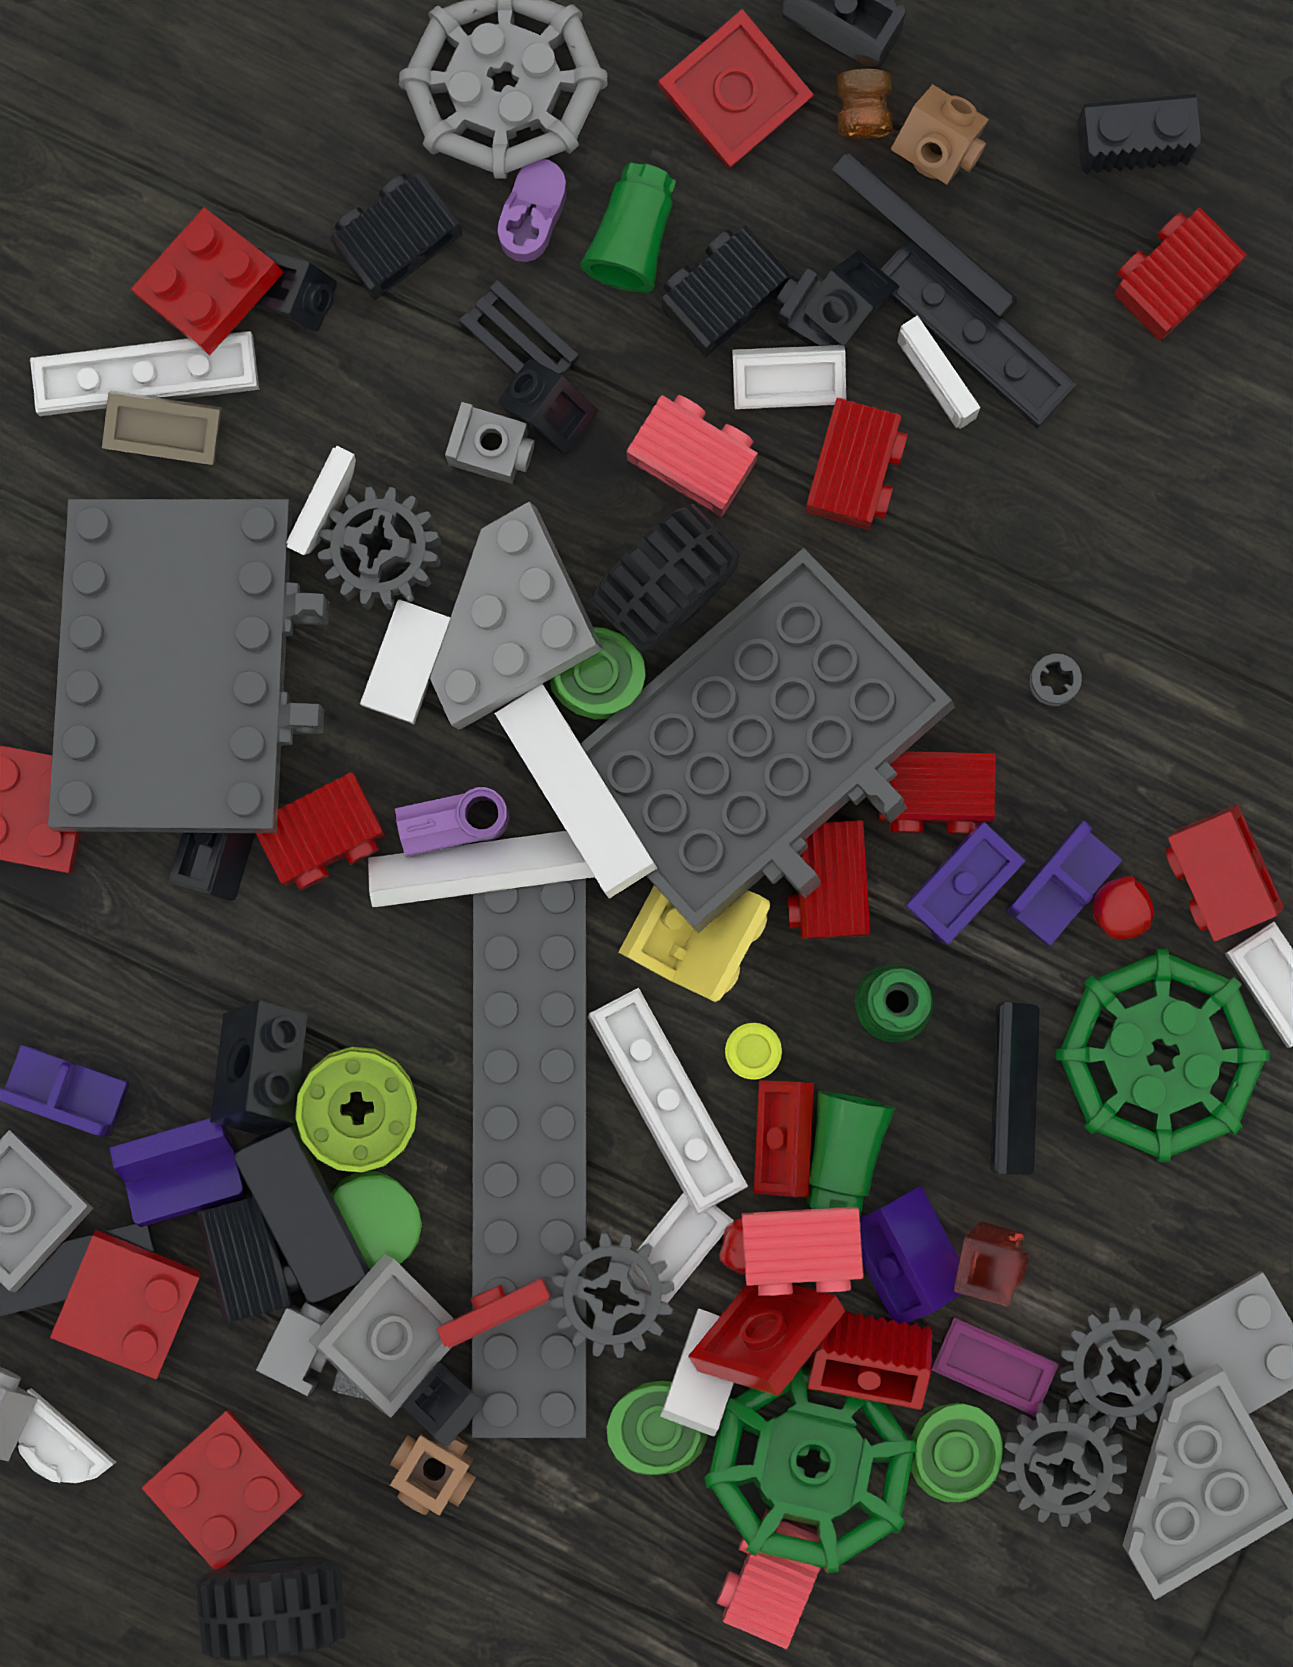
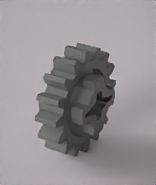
M366 487L365 501L360 503L348 494L345 496L348 510L342 514L331 509L328 514L335 524L334 530L324 529L319 532L321 540L328 544L330 548L319 552L318 558L323 565H334L325 574L331 586L344 581L340 594L347 601H350L357 593H360V602L364 609L370 610L375 598H381L387 610H392L395 602L394 596L402 594L411 603L415 600L411 589L415 583L424 587L431 585L429 577L424 572L425 568L440 566L438 556L429 551L430 548H435L441 544V539L437 532L426 531L434 523L432 516L428 511L415 516L419 507L417 499L411 495L400 504L399 495L396 489L389 487L384 499H378L373 488ZM372 516V519L357 528L354 527L360 521ZM400 519L406 522L414 531L416 544L411 543L409 539L399 537L400 525L398 523ZM386 539L391 549L381 550L378 558L374 559L369 551V547H379L381 540ZM344 553L349 554L351 558L361 560L359 567L360 578L353 575L347 569ZM401 569H405L400 576L387 581L388 577Z
M608 1231L601 1233L600 1246L593 1248L591 1243L585 1238L579 1241V1248L582 1253L579 1259L567 1253L561 1259L570 1270L568 1275L554 1274L551 1282L564 1288L562 1295H558L550 1300L551 1307L565 1308L566 1315L558 1321L557 1326L559 1329H563L573 1325L578 1330L572 1341V1344L576 1347L582 1344L586 1338L594 1341V1356H600L605 1344L613 1345L617 1358L624 1356L625 1343L630 1341L640 1351L646 1349L643 1333L648 1330L652 1334L660 1336L664 1330L655 1319L657 1314L672 1315L673 1306L661 1301V1296L674 1291V1282L660 1281L658 1276L667 1268V1262L662 1260L651 1264L647 1258L653 1246L647 1243L639 1251L632 1249V1234L629 1233L624 1235L620 1245H612ZM612 1256L609 1269L594 1277L580 1274L584 1267L592 1261ZM632 1262L640 1267L646 1275L651 1293L636 1287L629 1274ZM611 1280H617L621 1282L620 1292L629 1295V1299L633 1300H628V1302L618 1301L614 1309H608L604 1307L605 1297L597 1294V1291L593 1289H597V1287L607 1288ZM574 1296L588 1301L596 1315L593 1327L580 1315ZM629 1313L645 1315L634 1327L622 1332L613 1333L616 1321Z
M1114 1302L1108 1303L1107 1317L1102 1319L1090 1309L1086 1312L1090 1325L1086 1330L1075 1325L1069 1328L1070 1335L1077 1342L1076 1345H1065L1060 1348L1061 1357L1072 1362V1365L1059 1369L1061 1381L1076 1382L1066 1392L1069 1401L1073 1403L1085 1399V1403L1090 1405V1418L1095 1416L1098 1411L1102 1412L1103 1416L1106 1415L1110 1418V1429L1115 1424L1117 1417H1124L1129 1430L1136 1429V1415L1142 1413L1154 1423L1158 1420L1154 1406L1158 1402L1163 1405L1165 1404L1169 1392L1167 1390L1168 1387H1178L1184 1383L1182 1375L1172 1370V1367L1185 1362L1182 1351L1168 1350L1177 1341L1176 1334L1172 1329L1161 1333L1157 1332L1162 1320L1160 1315L1155 1312L1145 1321L1141 1320L1138 1304L1132 1303L1127 1315H1120ZM1130 1330L1143 1336L1130 1340L1117 1337L1113 1331ZM1093 1342H1095L1098 1348L1096 1362L1088 1367V1371L1084 1373L1083 1366L1086 1353ZM1108 1347H1112L1117 1356L1121 1355L1126 1362L1130 1361L1134 1385L1129 1382L1126 1376L1123 1377L1118 1370L1113 1371L1112 1356ZM1160 1359L1157 1379L1153 1386L1148 1389L1145 1384L1148 1369L1156 1365V1360ZM1113 1392L1127 1396L1130 1401H1111L1102 1396Z
M1061 1399L1058 1405V1412L1050 1413L1043 1402L1037 1404L1036 1420L1033 1421L1021 1414L1017 1419V1429L1020 1434L1007 1432L1004 1447L1010 1452L1002 1454L1001 1470L1011 1473L1006 1476L1005 1488L1007 1492L1022 1491L1018 1507L1022 1511L1033 1504L1038 1506V1521L1044 1523L1052 1512L1059 1514L1062 1527H1068L1070 1514L1078 1513L1080 1518L1087 1524L1091 1522L1092 1507L1094 1505L1105 1512L1111 1509V1496L1108 1492L1121 1494L1123 1491L1124 1478L1119 1474L1127 1472V1456L1118 1454L1123 1449V1437L1121 1434L1107 1436L1110 1430V1418L1105 1415L1095 1422L1090 1420L1089 1404L1084 1403L1078 1413L1069 1412L1067 1399ZM1087 1439L1097 1448L1102 1462H1099V1455L1089 1452L1086 1445ZM1064 1458L1072 1460L1067 1462L1065 1468L1057 1466L1061 1464ZM1029 1471L1039 1475L1042 1486L1032 1478Z

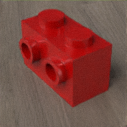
M1239 804L1177 829L1168 837L1171 847L1166 848L1169 864L1179 880L1186 878L1194 896L1193 899L1189 900L1193 918L1201 931L1209 929L1214 942L1274 918L1284 908Z

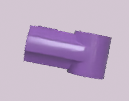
M476 787L464 794L395 808L397 827L405 857L477 841H493L506 831L509 824V810L505 801L496 791L487 787ZM481 800L491 801L498 807L497 821L492 827L487 829H476L468 822L470 808L474 803Z

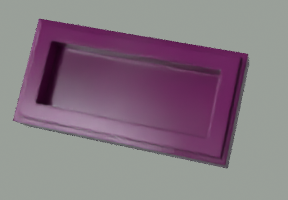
M952 1317L931 1365V1370L1036 1416L1037 1404L1043 1402L1059 1364Z

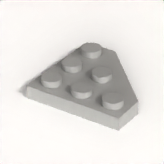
M527 502L481 529L451 614L450 622L435 660L430 680L451 726L460 730L603 650L537 507L532 503Z
M1218 1364L1168 1392L1124 1538L1123 1547L1154 1600L1293 1519V1493L1226 1373Z

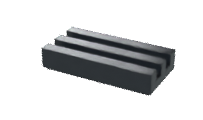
M498 280L490 287V291L486 296H481L475 303V307L469 313L466 312L459 320L460 324L515 375L518 374L524 364L478 323L484 316L492 321L534 361L561 375H564L579 359L578 353ZM500 301L562 359L557 364L553 362L503 316L494 305Z

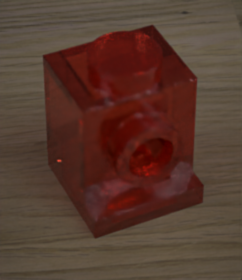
M981 1221L964 1238L954 1292L1009 1307L1012 1303L1015 1286H1021L1028 1266L1029 1254L1022 1252L1025 1233Z

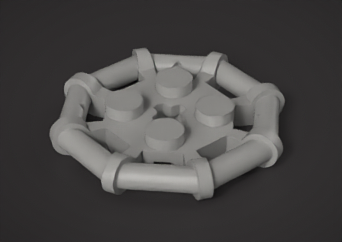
M463 0L445 8L436 6L428 13L430 22L408 67L399 73V86L406 90L425 137L423 146L431 154L441 152L490 171L494 174V178H507V173L563 151L570 154L579 146L577 137L599 91L607 86V72L600 68L581 22L583 14L576 6L568 5L565 7L549 0ZM514 11L549 24V26L541 35L515 26ZM498 12L499 24H481L468 36L460 27L466 23ZM447 39L450 45L456 48V51L446 72L432 71L435 60ZM564 41L575 63L576 69L560 71L555 60L553 50L563 44ZM502 71L512 72L513 79L518 81L516 86L506 85L502 92L494 91L495 85L491 78ZM448 92L456 112L447 119L441 120L431 94ZM561 92H572L573 96L560 121L552 116L551 113ZM530 127L531 131L541 128L545 133L509 148V140L517 137V131ZM468 128L493 138L492 148L461 135Z

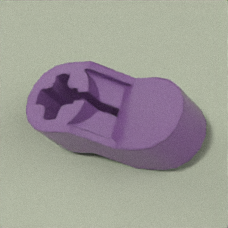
M542 159L522 167L517 175L513 190L504 204L497 232L502 250L515 261L528 262L542 255L548 246L552 231L560 218L567 194L566 180L560 167L550 160Z

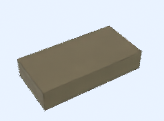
M110 391L107 399L102 449L213 465L216 459L222 407Z

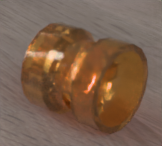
M856 69L843 72L837 76V96L843 100V109L837 116L838 134L840 136L852 139H872L892 133V112L887 109V98L892 94V75L889 72L878 69Z

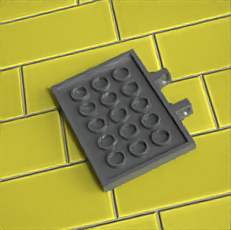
M68 499L48 827L51 830L58 832L277 833L281 746L293 745V734L324 733V709L319 704L290 703V695L288 692H284L286 636H293V624L328 625L329 601H327L325 595L300 593V585L289 582L291 549L287 547L288 543L286 542L292 530L293 509L289 499Z
M803 548L644 687L631 705L612 715L581 743V746L657 866V869L647 874L646 877L699 934L764 875L773 885L784 876L804 898L822 884L819 877L800 857L809 848L804 840L849 800L857 806L867 797L872 805L890 823L907 809V806L902 802L904 800L903 797L889 784L897 776V772L890 764L955 707L952 699Z

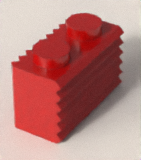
M1200 207L1188 218L1182 212L1178 213L1157 234V237L1162 241L1160 246L1148 256L1142 250L1138 251L1117 273L1122 282L1114 293L1115 297L1159 341H1162L1242 264L1247 256Z
M836 398L805 513L865 530H870L873 517L885 518L893 487L884 485L883 480L888 463L899 466L908 433L897 431L901 415L890 413L886 410H879L875 407H868L864 404H857L843 398Z
M905 751L890 764L897 772V776L889 784L903 797L904 800L902 802L907 806V809L891 823L878 811V822L890 823V832L900 834L924 833V824H947V834L969 835L980 822L991 825L995 817V753Z
M351 772L278 809L277 833H256L281 884L288 887L296 883L300 891L326 879L329 876L326 867L346 857L349 865L378 852L380 849L376 841L385 837L386 833L359 780Z
M863 821L823 823L804 840L809 848L800 855L817 874L822 884L806 898L799 892L798 894L787 895L789 929L800 928L801 940L869 936L870 919Z
M847 1311L811 1354L807 1389L921 1410L931 1374L932 1329L928 1325L920 1328L917 1323L911 1326L906 1321L898 1324L895 1319L887 1322L884 1317L876 1320L872 1315L865 1318L861 1313L854 1315Z

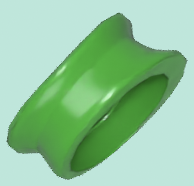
M593 627L603 650L549 681L552 692L561 704L574 713L591 719H609L618 711L631 705L642 692L646 676L645 663L641 653L624 635L608 628Z
M371 1170L362 1173L355 1172L340 1180L331 1194L369 1269L371 1270L384 1254L394 1258L399 1264L409 1258L419 1242L422 1223L419 1209L406 1189L390 1176Z
M662 1380L644 1383L622 1397L611 1412L607 1424L608 1445L616 1459L627 1469L635 1473L662 1475L677 1472L689 1466L702 1453L708 1439V1434L660 1417L672 1382Z
M959 1402L935 1407L919 1419L911 1435V1440L916 1441L917 1449L912 1460L911 1472L917 1485L929 1496L944 1502H963L977 1497L995 1482L1001 1468L1003 1441L1000 1430L994 1420L981 1409Z

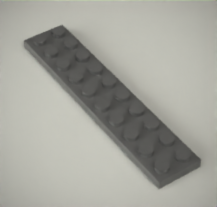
M587 878L473 894L472 1298L500 1284L507 1294L544 1276L552 1295L550 1298L552 1299L562 1295L564 1289L551 1282L553 1275H568L570 1271L561 1259L566 1253L579 1259L582 1256L579 1241L584 1238L587 1240ZM587 1266L584 1267L580 1274L587 1275ZM574 1296L576 1307L582 1318L587 1322V1300ZM549 1300L536 1308L472 1337V1391L485 1403L472 1418V1438L587 1437V1338L576 1347L572 1344V1341L578 1330L573 1325L568 1328L559 1329L557 1323L566 1315L565 1308L551 1307Z

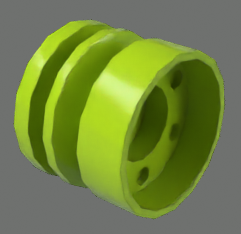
M352 1046L329 1053L312 1067L298 1093L296 1121L302 1141L318 1160L337 1170L362 1173L385 1166L404 1150L415 1130L417 1098L410 1076L396 1059L375 1048ZM355 1091L361 1092L363 1101H373L374 1109L365 1111L364 1120L360 1122L354 1121L352 1112H343L341 1104L348 1103L351 1093Z

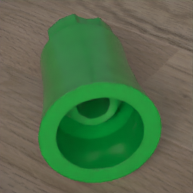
M630 162L624 166L621 180L614 186L608 207L597 233L580 262L581 269L588 276L605 285L628 292L648 293L654 290L659 252L673 205L671 196L676 184V180L672 179L668 172L649 164Z
M885 964L870 971L860 982L855 995V1010L861 1025L872 1036L886 1042H902L918 1035L928 1024L933 1012V994L926 979L915 969L902 964ZM892 991H901L907 997V1007L900 1013L892 1012L887 1007L886 998Z
M818 1091L817 1125L809 1175L811 1187L807 1199V1205L810 1208L857 1207L859 1208L860 1217L864 1196H869L873 1172L882 1141L896 1109L894 1106L843 1093Z

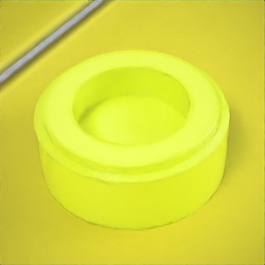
M760 1023L741 1025L731 1033L726 1042L725 1056L728 1065L737 1075L746 1079H761L770 1075L777 1068L781 1060L782 1047L778 1036L772 1029Z

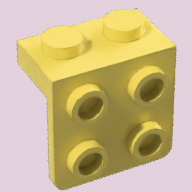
M654 885L618 953L681 987L713 1002H717L736 983L740 973L739 965L751 942H754L762 934L767 922L766 914L769 910L770 902L762 896L747 890L698 934Z

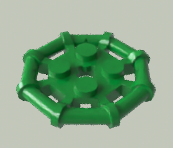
M1156 949L1154 955L1100 977L1094 978L1090 976L1083 983L1085 990L1061 1049H1056V1060L1061 1061L1086 1120L1083 1127L1091 1135L1098 1132L1156 1157L1157 1162H1170L1171 1156L1227 1133L1236 1135L1243 1128L1240 1122L1265 1061H1270V1050L1264 1049L1239 988L1242 984L1234 976L1228 979L1169 954L1168 949ZM1171 979L1210 996L1205 999L1199 1009L1185 1001L1174 999L1169 996ZM1152 980L1154 997L1125 1009L1115 996L1118 993ZM1221 1008L1225 1013L1239 1048L1222 1050L1209 1019L1210 1016ZM1104 1009L1114 1017L1109 1036L1104 1042L1102 1049L1086 1047L1100 1011ZM1157 1039H1161L1165 1046L1174 1045L1177 1051V1055L1171 1059L1173 1067L1164 1072L1160 1064L1150 1066L1147 1061V1055L1154 1052L1152 1042ZM1102 1061L1115 1093L1103 1102L1086 1063ZM1222 1062L1239 1063L1225 1100L1222 1103L1210 1094L1213 1084L1218 1079ZM1125 1102L1143 1108L1155 1114L1153 1131L1118 1117L1115 1114ZM1199 1102L1210 1115L1172 1131L1169 1114Z
M802 1366L779 1396L750 1388L733 1399L728 1398L720 1423L711 1470L709 1474L704 1476L706 1489L714 1491L748 1544L746 1551L755 1557L761 1553L821 1567L828 1574L838 1572L841 1564L891 1532L895 1534L900 1532L905 1524L902 1512L912 1460L915 1453H917L916 1441L908 1439L885 1403L807 1389L810 1367ZM807 1390L844 1398L847 1401L842 1410L810 1403L807 1400ZM788 1392L793 1406L783 1415L776 1419L774 1417L767 1422L756 1412ZM860 1408L883 1443L871 1446L867 1439L863 1440L857 1431V1424L853 1417L859 1412ZM744 1429L758 1436L753 1465L735 1466L742 1430ZM809 1450L820 1452L819 1461L828 1465L827 1473L818 1472L815 1478L806 1477L804 1469L797 1466L796 1458H806ZM872 1463H888L882 1499L867 1492ZM754 1482L759 1489L761 1499L772 1509L762 1523L740 1491L739 1486ZM857 1506L869 1516L868 1520L836 1539L833 1521L843 1518L847 1512ZM782 1518L817 1526L818 1542L775 1532Z

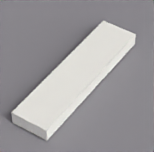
M251 331L229 334L210 356L191 340L182 339L30 358L35 408L39 416L107 408L108 393L110 391L178 400L259 390L254 340Z
M543 684L530 690L495 713L609 899L657 869L654 861Z
M567 831L458 845L405 857L404 853L368 858L369 893L372 907L595 877Z
M637 988L589 1013L588 1019L695 1214L698 1215L748 1187L746 1181L640 989Z

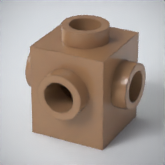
M932 84L912 108L890 150L913 163L917 171L924 176L939 179L943 183L948 184L960 168L970 172L978 161L987 144L980 140L979 137L989 119L978 113L975 107L966 99L959 96H951Z
M426 1429L418 1440L407 1435L390 1463L392 1467L399 1470L390 1486L400 1491L397 1498L413 1510L427 1515L428 1511L431 1510L440 1516L448 1501L458 1507L476 1478L467 1472L474 1459L465 1453L469 1445L457 1436L448 1447H445ZM436 1458L445 1464L446 1471L442 1477L432 1478L426 1473L425 1462L428 1459Z

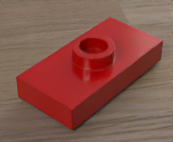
M759 1080L754 1194L789 1197L809 1196L814 1083Z
M544 1276L507 1294L500 1284L471 1298L473 1310L441 1324L436 1329L444 1347L448 1346V1348H451L548 1302L551 1299L552 1293Z

